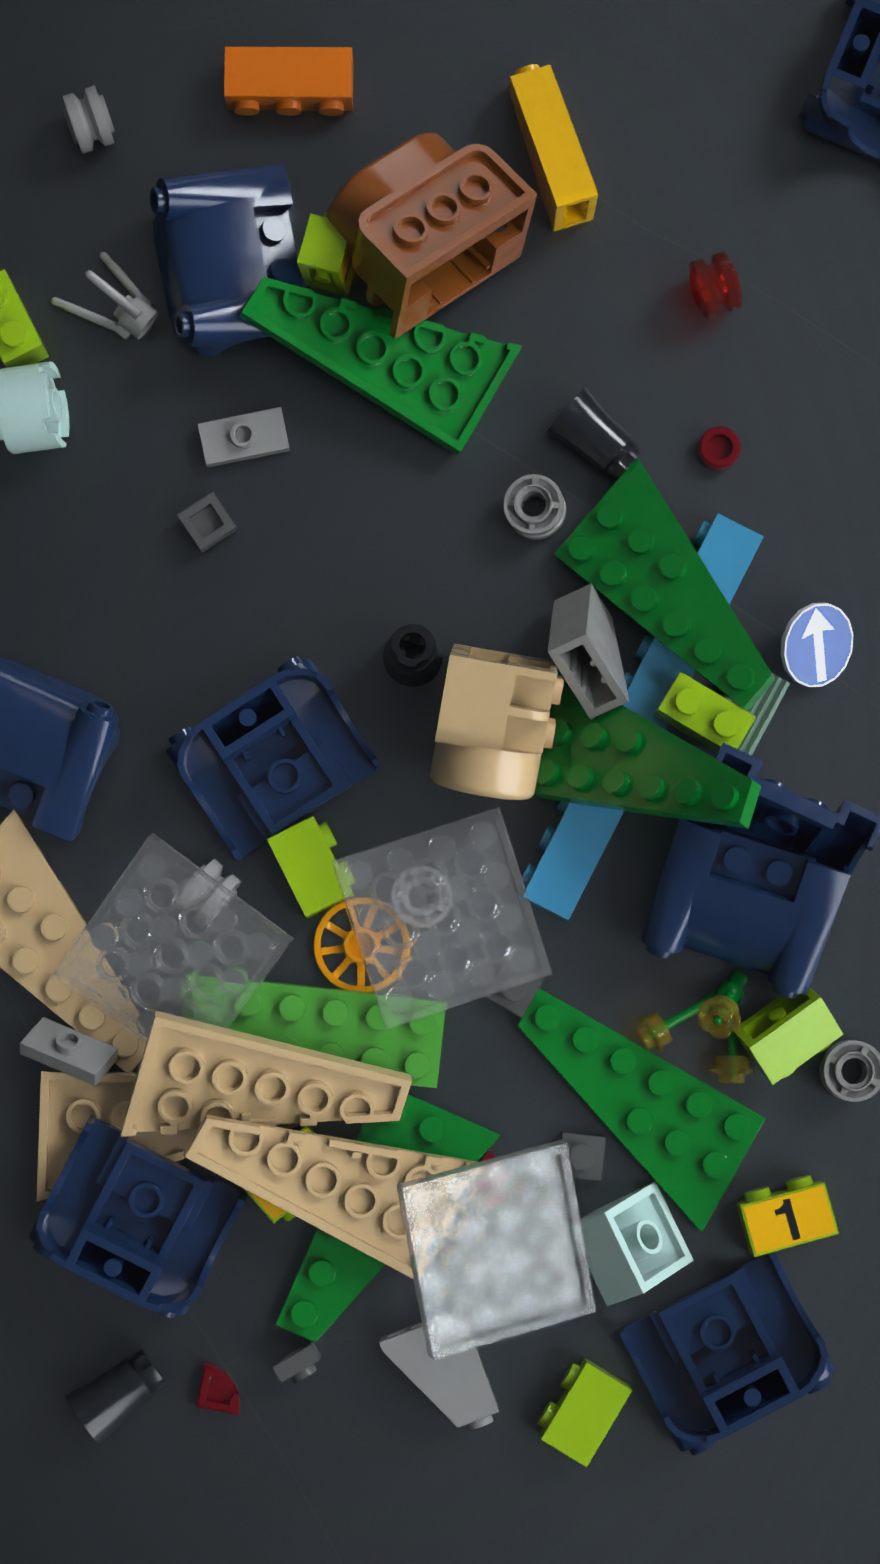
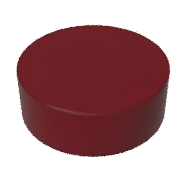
M724 426L712 427L705 431L697 446V454L701 463L714 471H723L733 466L741 452L739 437L733 430Z

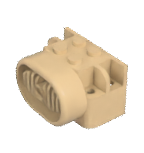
M454 643L449 656L430 770L431 780L439 786L478 796L506 800H527L531 798L535 793L543 748L552 749L556 719L549 718L551 704L560 705L564 679L562 675H557V667L554 661Z

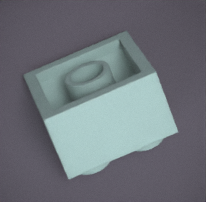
M656 1181L591 1212L569 1226L607 1306L644 1294L694 1261Z

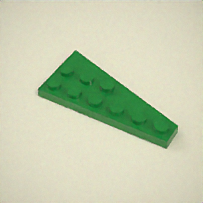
M266 277L260 280L240 313V318L455 455L462 451L522 348L521 345L510 342L504 344L486 339L484 335L472 332L467 334L448 329L442 324L427 320L422 321L394 340L389 335L393 311L382 308L378 310L369 308L345 298L339 300L314 293V290Z
M637 457L554 555L588 584L592 583L596 591L735 704L749 711L775 681V678L642 462Z
M564 679L560 705L553 704L549 717L556 719L552 749L543 748L533 797L749 829L761 785L623 705L590 719Z
M539 988L517 1026L686 1214L699 1231L703 1232L766 1118Z
M408 1094L400 1121L363 1123L356 1141L478 1161L501 1135ZM317 1228L276 1325L316 1343L385 1264Z

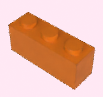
M225 47L224 98L227 110H234V113L243 116L257 115L259 110L276 111L283 116H296L301 114L302 111H319V114L324 116H339L344 111H353L352 47Z

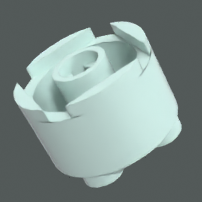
M51 361L0 369V441L4 440L7 450L12 454L63 448L67 445L61 439L62 437H69L67 398L65 390L58 391L55 387L53 379L61 378L56 365Z

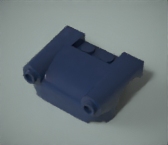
M846 0L845 5L852 7V10L822 80L821 87L816 96L808 93L798 117L806 120L803 129L880 164V0Z
M285 163L160 178L156 183V188L151 189L150 205L153 213L156 214L153 220V237L169 317L175 334L177 333L179 338H183L187 345L197 349V354L207 356L219 355L225 349L241 342L269 337L239 317L260 280L266 277L310 289V286H303L301 272L297 264L298 258L288 209L293 205Z
M299 656L288 660L277 669L279 673L272 675L207 717L193 729L188 726L169 738L172 746L166 751L167 755L237 861L267 843L268 838L280 833L342 791H347L381 768V763L349 718L338 700L333 687L320 673L311 658L302 661Z
M0 657V806L10 810L14 809L17 813L33 819L31 826L72 842L81 832L86 808L100 773L110 755L117 748L120 740L121 727L117 726L119 717L113 712L114 707L86 690L14 660Z
M726 743L721 745L715 759L761 785L749 829L686 820V822L713 830L714 827L722 829L724 827L791 848L816 858V863L842 870L843 865L850 867V876L866 849L869 851L874 849L880 834V815L847 800H844L837 811L833 812L817 799L803 798L788 791L784 784L776 780L758 777L764 761Z
M679 819L660 881L653 895L652 905L641 940L648 945L647 951L661 958L670 959L673 954L681 953L682 949L686 948L768 974V981L774 985L772 990L775 993L787 998L796 999L798 994H807L810 990L819 960L850 878V867L843 865L842 870L816 863V858L791 848L724 827L722 829L714 827L712 830L686 822L685 819Z
M90 1115L29 1234V1238L35 1243L33 1249L38 1254L53 1260L62 1268L143 1308L172 1319L176 1314L185 1315L191 1304L200 1295L216 1255L245 1203L247 1193L210 1174L205 1177L129 1139V1136L120 1137V1129Z
M775 1252L757 1256L734 1268L733 1272L659 1311L654 1310L617 1330L679 1451L689 1450L691 1455H697L706 1451L715 1444L714 1441L735 1433L803 1397L805 1394H812L827 1387L832 1382L829 1376L835 1372V1368L827 1353L825 1342L806 1314Z

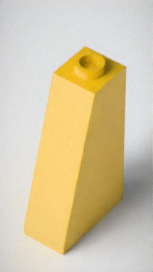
M538 64L524 66L518 69L515 75L510 76L508 91L552 230L554 232L591 221L594 218L598 192L551 65H546L539 68Z

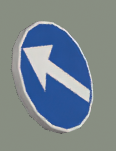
M826 602L811 603L798 610L788 622L781 639L780 655L784 670L793 681L806 687H821L835 680L847 666L852 653L854 635L850 620L840 608Z

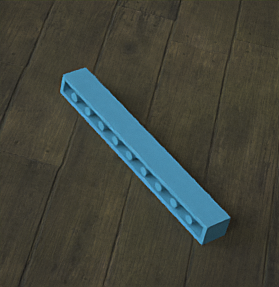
M718 513L712 524L706 521L703 522L693 544L700 547L697 552L730 604L764 536ZM646 634L635 655L636 658L642 660L635 675L629 672L625 674L629 702L623 704V706L666 730L668 723L654 716V713L678 674L682 672L692 678L695 670L656 638ZM560 801L557 809L564 814L557 828L548 825L537 848L544 851L538 865L535 866L529 863L517 885L525 889L521 899L567 922L624 812L623 810Z

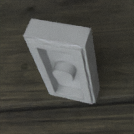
M281 407L198 424L207 468L290 451Z
M42 1017L20 1042L21 1055L94 1086L97 1085L118 1059V1048L45 1017Z

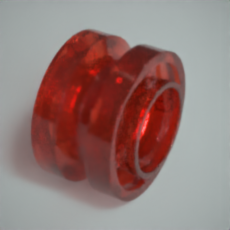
M724 251L713 254L711 256V264L709 265L702 258L689 263L691 291L698 308L707 319L719 316L720 306L722 305L729 312L742 307L740 279L733 262Z

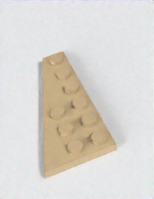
M13 809L0 825V968L73 1029L118 1048V1059L115 1064L125 1072H133L141 1063L150 1026L123 986L110 961L99 947L94 935L62 883L56 877L38 844L24 825L19 813Z
M155 1011L120 1137L136 1136L137 1132L160 1131L161 1134H177V1130L198 1129L206 1115L275 1127L276 1124L300 1123V1126H317V1122L343 1120L346 1124L400 1121L412 1078L411 1074Z
M43 1069L41 1071L36 1202L48 1199L90 1115L121 1130L137 1073L107 1071L97 1085L94 1086L56 1069ZM300 1123L276 1124V1127L286 1129L300 1126ZM198 1129L177 1130V1134H161L160 1131L137 1132L136 1136H129V1139L176 1162L186 1158L184 1153Z
M211 1115L204 1117L184 1153L185 1157L416 1281L482 1166L477 1161Z

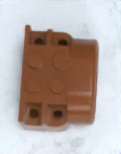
M426 132L409 138L356 172L336 194L326 217L347 241V250L352 258V267L368 285L366 300L374 307L386 303L393 311L389 335L395 340L521 257L537 193L488 146L470 144L456 152L440 135ZM501 226L505 227L503 231H495Z

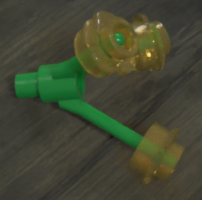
M734 970L727 981L721 982L717 991H713L701 1001L664 1021L656 1011L646 1017L642 1014L639 1017L641 1024L635 1027L642 1044L647 1050L655 1047L657 1052L662 1053V1047L673 1042L668 1029L701 1012L697 1020L703 1031L710 1032L715 1038L728 1037L727 1056H715V1069H710V1073L719 1075V1083L745 1084V1076L752 1075L753 1070H750V1057L737 1056V1037L734 1031H737L741 1024L739 1003L744 996L742 989L748 977L743 972Z

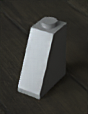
M592 583L554 600L547 652L589 718L592 719L629 702L613 618Z
M462 1307L380 1337L379 1344L382 1351L457 1428L467 1425L469 1430H474L494 1421L492 1415L499 1412L498 1404Z

